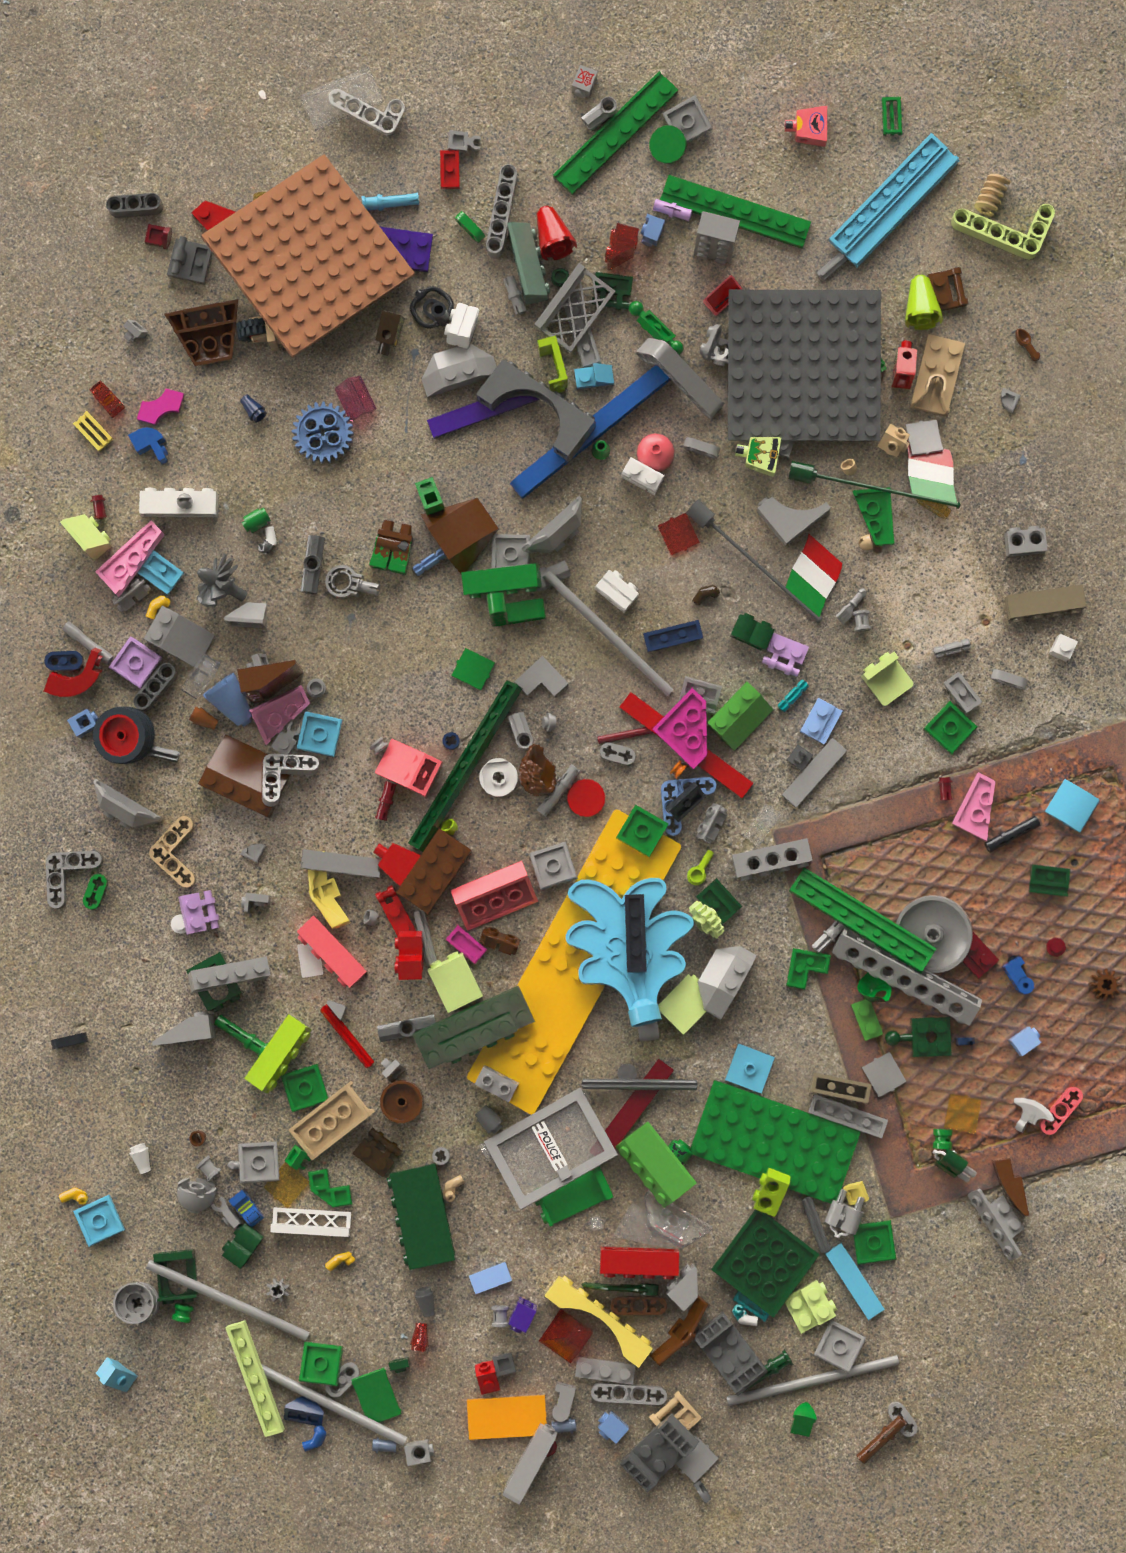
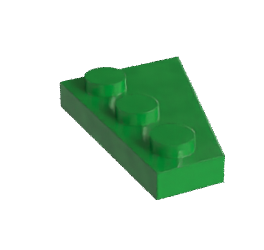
M873 489L852 490L875 546L895 545L891 493Z

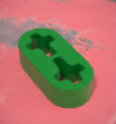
M460 211L454 217L456 222L477 243L486 237L483 231L463 211Z
M95 874L91 877L83 897V904L86 908L94 910L100 907L108 887V879L104 875ZM101 877V881L104 882L103 886H99L98 890L95 891L97 884H95L94 881L99 880V878ZM96 893L94 899L97 900V903L89 906L88 898H92L93 894Z

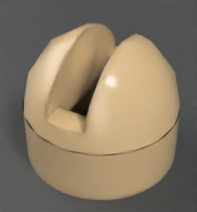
M847 459L841 463V469L844 474L851 476L856 473L857 465L853 459Z
M870 534L860 538L859 547L862 550L874 549Z

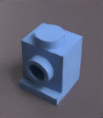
M647 214L646 222L640 233L643 235L641 243L646 246H657L665 220Z
M85 709L67 721L76 737L82 738L94 729L98 716L95 711L91 712L89 709ZM89 720V725L83 726V722Z

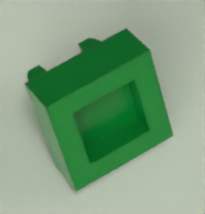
M294 1145L284 1161L295 1170L298 1168L304 1170L305 1167L301 1163L304 1159L308 1161L311 1159L301 1147Z

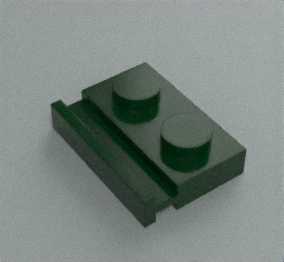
M1032 864L1028 892L1068 897L1071 869Z
M717 878L696 896L703 905H707L717 912L716 914L722 920L721 925L742 908L741 904Z

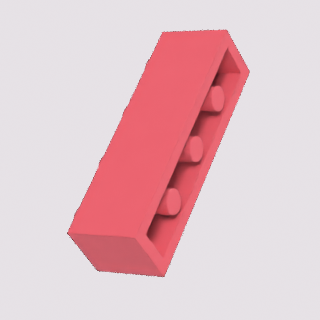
M313 915L297 931L299 934L297 938L304 945L309 944L313 948L311 953L318 960L322 958L326 962L324 964L325 968L331 974L335 972L339 976L337 980L342 986L353 987L368 972L316 916Z

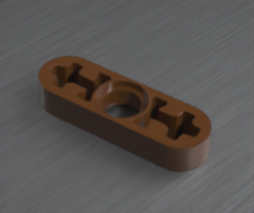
M617 1296L612 1299L610 1307L616 1315H661L666 1311L667 1303L660 1296ZM618 1300H621L622 1304H628L627 1300H631V1311H627L628 1307H622L621 1311H617L614 1304H617ZM636 1300L643 1301V1310L636 1311L633 1308V1303ZM646 1300H650V1304H656V1300H660L664 1307H660V1311H656V1307H650L651 1311H647L648 1305Z

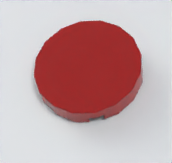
M592 779L579 780L568 791V805L580 817L594 816L602 810L605 804L604 790L599 783Z

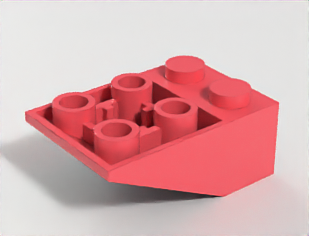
M391 739L375 773L427 798L443 762Z

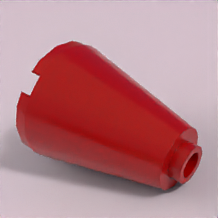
M541 207L536 214L540 254L544 260H548V258H553V260L565 258L573 252L572 248L574 246L575 248L577 247L576 240L553 207Z

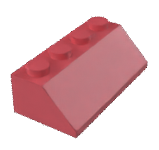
M522 861L450 890L467 931L538 902Z

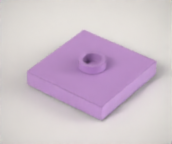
M130 636L109 668L141 689L162 660V657Z

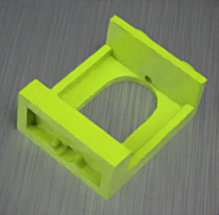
M556 335L537 340L540 357L552 354L558 379L549 381V390L561 393L565 391V388H568V378Z

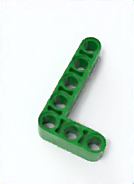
M502 592L486 595L492 627L546 618L544 600L541 598L505 604L504 593Z

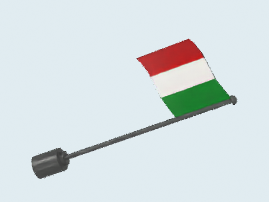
M699 499L688 509L686 514L701 528L712 526L813 616L817 623L822 621L820 615L823 606L840 575L843 563L808 533L804 549L792 567L786 586H784L713 523L715 521L713 518L715 514Z

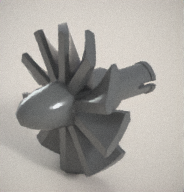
M223 554L218 567L217 558H215L213 569L204 567L197 571L202 583L198 584L199 595L196 598L206 607L217 606V600L227 595H231L241 602L247 596L246 590L235 585V578H229L238 568V565L231 568L235 559L231 557L226 562V554Z

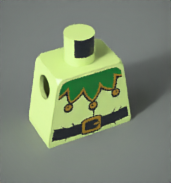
M750 437L748 446L737 444L735 456L746 457V468L774 477L781 438Z

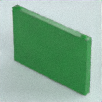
M385 1368L351 1379L366 1417L379 1423L402 1414Z

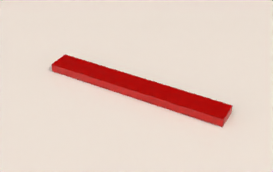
M630 692L619 708L658 736L652 729L664 716ZM708 749L707 756L697 765L741 799L753 785L752 781Z

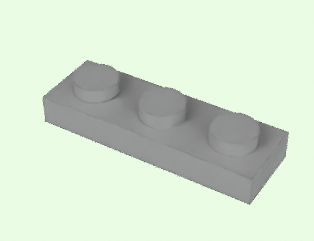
M577 1356L575 1377L633 1385L636 1365Z

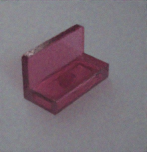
M361 375L347 378L335 388L347 416L351 419L350 421H354L362 414L372 413L377 409Z

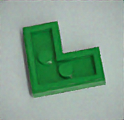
M793 948L786 986L805 990L809 971L828 974L831 955Z

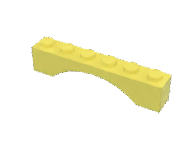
M558 1276L546 1292L545 1297L559 1308L580 1309L600 1318L617 1337L623 1356L639 1368L652 1351L653 1347L650 1345L652 1342L644 1335L640 1338L634 1333L636 1329L628 1323L623 1325L619 1322L620 1317L612 1311L610 1313L606 1312L603 1309L605 1306L595 1299L594 1302L588 1298L589 1294L582 1288L577 1290L573 1287L572 1284L574 1282L569 1278Z

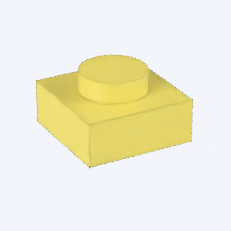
M863 1181L843 1187L847 1191L846 1198L850 1206L856 1204L858 1197H863L865 1199L864 1202L869 1200Z

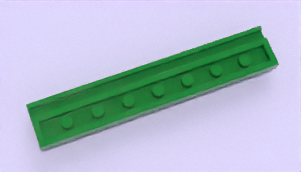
M659 71L553 174V177L573 195L678 93V89Z
M668 175L660 198L661 201L670 204L674 202L677 203V206L691 209L692 213L702 215L704 211L740 220V229L801 249L811 225V221L672 175Z
M805 867L789 890L793 895L922 973L937 949Z

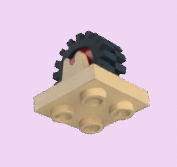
M261 316L242 320L236 324L239 341H252V343L268 342L272 351L279 350L281 342Z

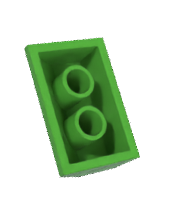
M746 682L707 722V726L735 751L773 709L764 697L751 684Z

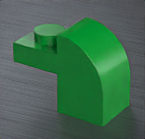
M433 477L415 483L427 516L445 509Z

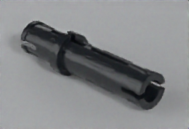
M1034 815L1005 832H999V835L984 842L985 847L989 853H992L1004 845H1009V842L1041 826L1040 822Z

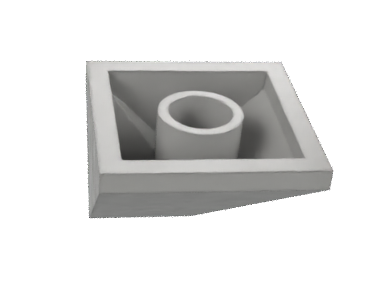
M247 602L225 616L224 621L228 626L267 629V604Z

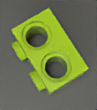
M768 1168L766 1174L762 1173L759 1181L760 1189H756L752 1197L754 1201L753 1209L775 1217L789 1187L790 1176ZM770 1182H776L777 1185H771ZM763 1198H769L771 1201H764Z

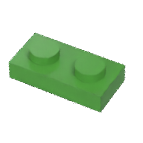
M864 999L851 1004L864 1041L883 1034L870 1001Z

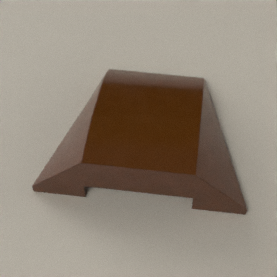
M239 299L164 314L194 366L232 359Z
M478 498L444 507V510L428 516L426 513L421 514L428 530L460 574L461 572H467L499 530Z

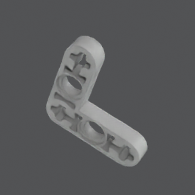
M266 755L263 760V803L270 807L279 803L280 774L314 775L318 771L319 760L311 755ZM270 761H273L274 766H270ZM293 761L296 763V766L289 768L286 766V763ZM308 763H312V768H309ZM268 777H274L277 781L271 784L268 783L266 779ZM269 790H273V799H269Z
M60 852L48 855L46 858L47 902L50 907L59 909L66 904L65 870L95 869L100 867L103 863V857L99 852ZM85 854V858H92V855L95 854L98 861L95 862V865L92 862H85L86 866H83L84 859L82 855ZM73 855H77L80 859L77 866H72L69 862ZM55 856L60 860V863H57L56 866L57 870L61 869V873L50 872V870H55L54 864H51V860H54ZM55 875L61 878V883L58 886L51 884V879ZM62 888V892L57 891L58 897L62 900L56 905V903L52 902L56 894L51 892V889L58 890Z

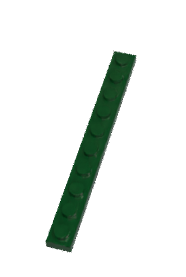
M506 680L408 844L424 852L523 688Z

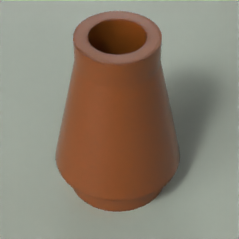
M195 707L189 719L193 722L192 724L212 730L215 729L219 721L202 707Z

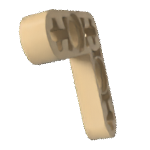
M181 816L151 847L149 854L151 859L179 885L189 888L195 884L196 877L190 869L172 854L194 828L191 818ZM188 820L189 828H183L180 831L181 833H183L182 836H180L179 833L173 830L175 827L177 830H179L182 827L181 821L186 822ZM175 834L177 836L176 843L168 844L167 836ZM162 848L163 851L161 853L166 858L168 854L170 855L163 865L161 862L164 860L161 857H154L156 855L155 849L160 850ZM176 861L178 864L177 870L169 871L168 863ZM182 867L184 868V870L182 871L184 875H191V877L189 878L191 880L190 883L185 882L183 884L184 879L180 875H178L177 878L175 877V875L181 871Z

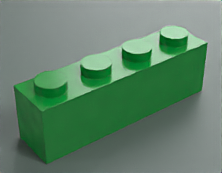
M536 563L461 572L463 594L470 596V599L481 598L483 594L507 592V595L518 594V590H525L526 593L536 592V588H542L540 565Z

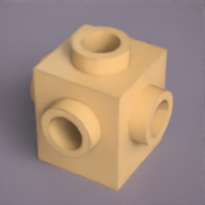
M890 424L877 447L889 455L898 457L900 452L905 453L910 443L907 440L910 434L906 433L904 429Z

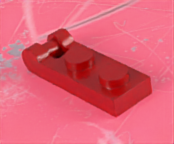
M392 885L387 887V890L379 891L375 894L397 937L399 931H416ZM391 896L394 901L387 904L385 899Z

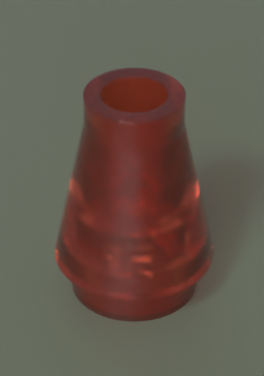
M416 1323L410 1342L412 1351L427 1352L429 1343L426 1323Z

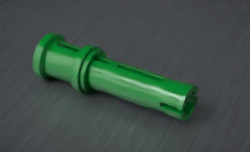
M221 1014L214 1023L215 1026L243 1043L245 1049H250L258 1054V1057L268 1045V1043L258 1039L256 1034L247 1033Z

